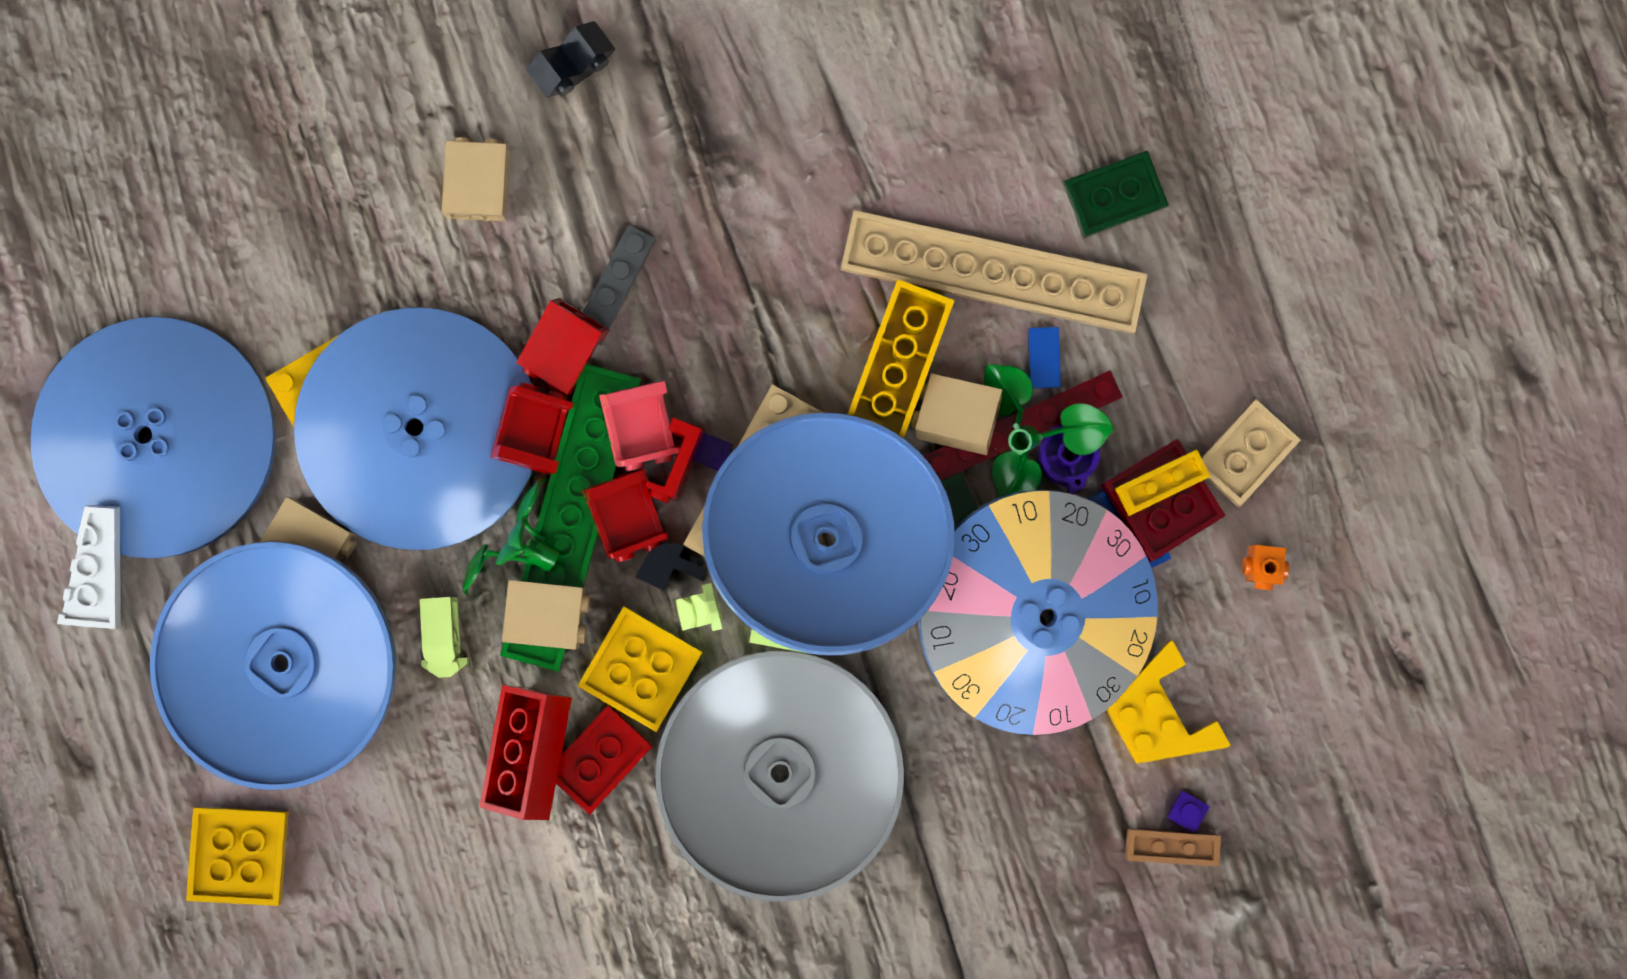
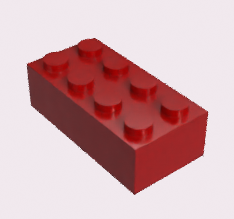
M502 685L479 808L522 820H550L572 697L528 687Z

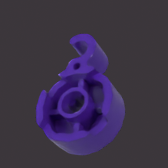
M1060 424V425H1058V426L1052 428L1051 430L1056 429V428L1063 427V425ZM1064 433L1043 438L1037 451V460L1042 468V474L1051 482L1065 486L1067 488L1066 493L1075 494L1080 492L1085 487L1087 478L1096 470L1101 458L1100 448L1091 454H1076L1071 459V462H1069L1061 455L1065 450L1064 448H1067L1063 441Z

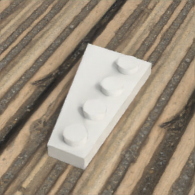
M88 505L84 507L76 541L78 549L75 559H72L69 571L72 574L69 586L64 591L63 600L65 603L63 612L59 614L57 624L116 629L121 626L120 507Z

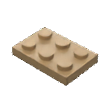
M1255 399L1201 457L1211 476L1207 480L1237 507H1241L1301 439Z

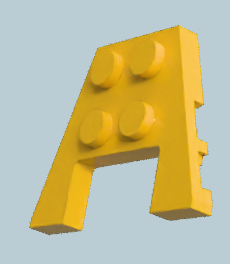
M1173 640L1166 642L1159 653L1145 665V668L1139 673L1129 688L1106 710L1136 764L1231 746L1218 721H1213L1188 735L1159 682L1161 678L1186 665Z

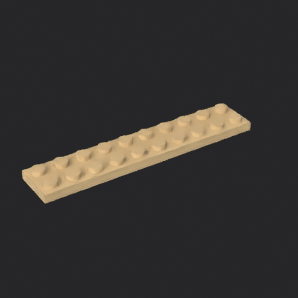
M853 210L840 270L891 282H897V279L923 289L1130 334L1136 332L1148 275Z

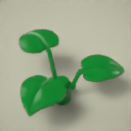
M998 364L986 366L984 386L1002 389L999 415L1009 416L1016 409L1018 411L1016 423L1013 425L1015 430L1011 432L1008 438L1009 446L1013 451L999 455L992 468L993 482L998 497L1015 492L1036 490L1042 480V468L1037 461L1027 459V451L1036 447L1039 440L1064 433L1063 441L1070 451L1079 455H1087L1098 450L1113 432V423L1103 411L1083 403L1073 404L1062 411L1061 423L1063 427L1038 433L1033 426H1022L1024 410L1021 405L1027 403L1033 394V384L1029 375L1022 369L1014 366Z
M542 476L523 497L515 519L517 524L511 530L507 542H505L500 552L487 550L488 545L484 544L475 553L467 567L463 581L462 592L468 595V588L478 576L484 561L492 556L497 557L495 564L498 566L508 560L523 562L529 566L534 564L546 571H550L560 550L545 543L546 537L540 535L528 523V515L534 505L540 485L549 480L547 477ZM524 527L536 539L530 538L526 545L523 544L522 540Z

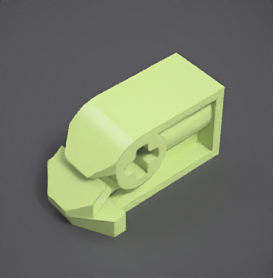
M712 583L701 585L703 592L701 594L675 600L682 630L708 624L711 625L712 631L723 629L721 624L723 616L717 591H713Z
M458 597L420 599L422 652L425 659L421 660V665L438 678L452 677L461 668L469 664V657L461 658Z

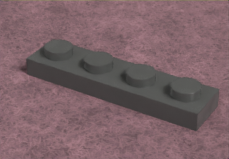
M630 225L627 226L583 311L584 314L605 327L611 328L656 241L654 237Z

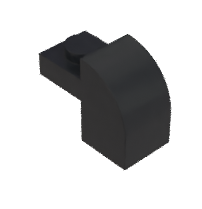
M666 543L655 547L647 554L636 578L666 591L676 569L701 581H704L708 570L702 568L704 561L689 554L686 560L681 558L686 546L677 543Z

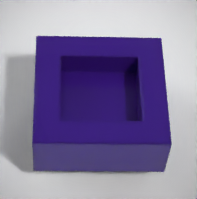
M705 433L694 462L719 471L722 464L729 457L733 444Z
M1180 790L1166 817L1196 833L1210 806Z

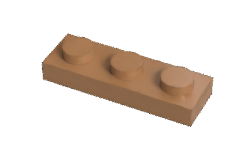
M1127 828L1125 859L1127 861L1219 867L1221 836L1219 834Z

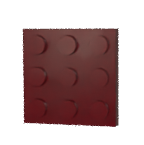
M1178 438L1101 484L1122 521L1140 543L1149 563L1226 516L1204 480L1128 516L1115 488L1186 455L1187 453Z

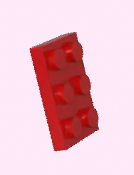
M607 705L561 755L556 784L583 810L591 815L649 752L653 745L610 705Z

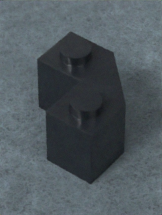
M595 21L575 26L561 45L540 51L526 71L546 98L556 95L562 97L570 93L577 84L591 74L605 68L609 63L608 58L615 51V48Z

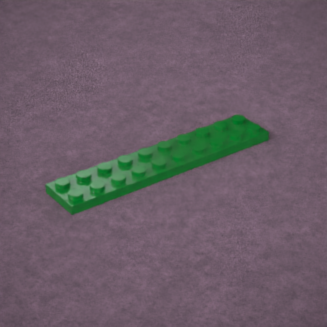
M586 365L575 387L571 401L574 403L573 408L568 412L555 461L559 462L556 474H551L535 529L540 535L546 537L545 543L559 549L560 552L550 571H546L534 564H531V566L525 564L521 581L584 588L598 532L582 490L615 478L618 467L615 465L599 395L640 386L642 381L640 378ZM503 642L500 656L560 672L566 649Z

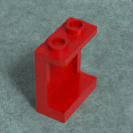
M560 298L550 300L516 363L523 367V372L535 379L541 378L549 383L548 387L552 391L568 395L575 391L576 383L599 342L605 340L610 329Z
M520 383L519 386L510 387L490 458L544 474H556L559 463L555 461L567 412L573 408L574 403L566 401V395L549 391L548 395L537 392L538 387L531 384Z
M672 418L668 429L672 435L684 440L665 486H659L650 481H647L645 485L646 488L651 490L650 496L669 504L671 499L678 501L704 436L701 428L676 418Z
M644 469L631 471L582 490L606 557L608 559H616L617 563L633 558V552L645 548L646 552L651 551L655 547L662 545V540L669 538L667 532H664L649 490L645 487L648 478Z

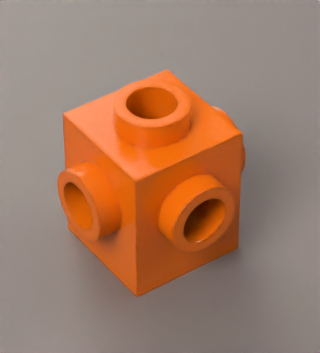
M1263 545L1248 546V557H1244L1242 563V574L1246 575L1245 582L1255 583L1254 589L1273 590V585H1283L1284 579H1287L1289 574V562L1285 561L1286 548Z

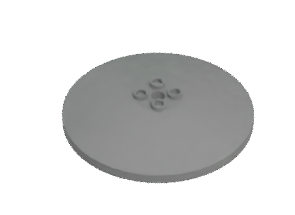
M767 651L742 656L727 662L703 677L687 692L678 703L664 729L658 748L655 782L658 804L665 826L675 845L695 869L720 887L745 897L764 901H794L818 896L833 890L850 880L872 861L890 835L897 819L904 787V767L901 747L893 723L882 704L864 683L837 664L814 655L794 651ZM778 764L785 765L789 770L788 778L781 782L776 781L771 775L772 768Z

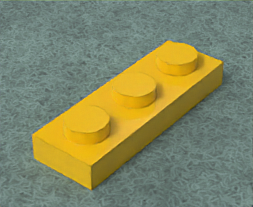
M1196 449L1115 488L1128 516L1211 476Z

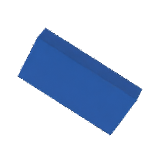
M1059 327L1028 328L1029 377L1032 381L1033 389L1060 388Z

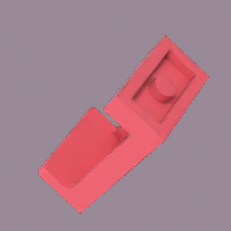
M665 381L653 382L599 395L616 466H625L626 471L643 468V462L654 459L655 464L673 460L672 455L679 453L680 449L674 445L672 433L668 429L670 424L663 394L667 393Z

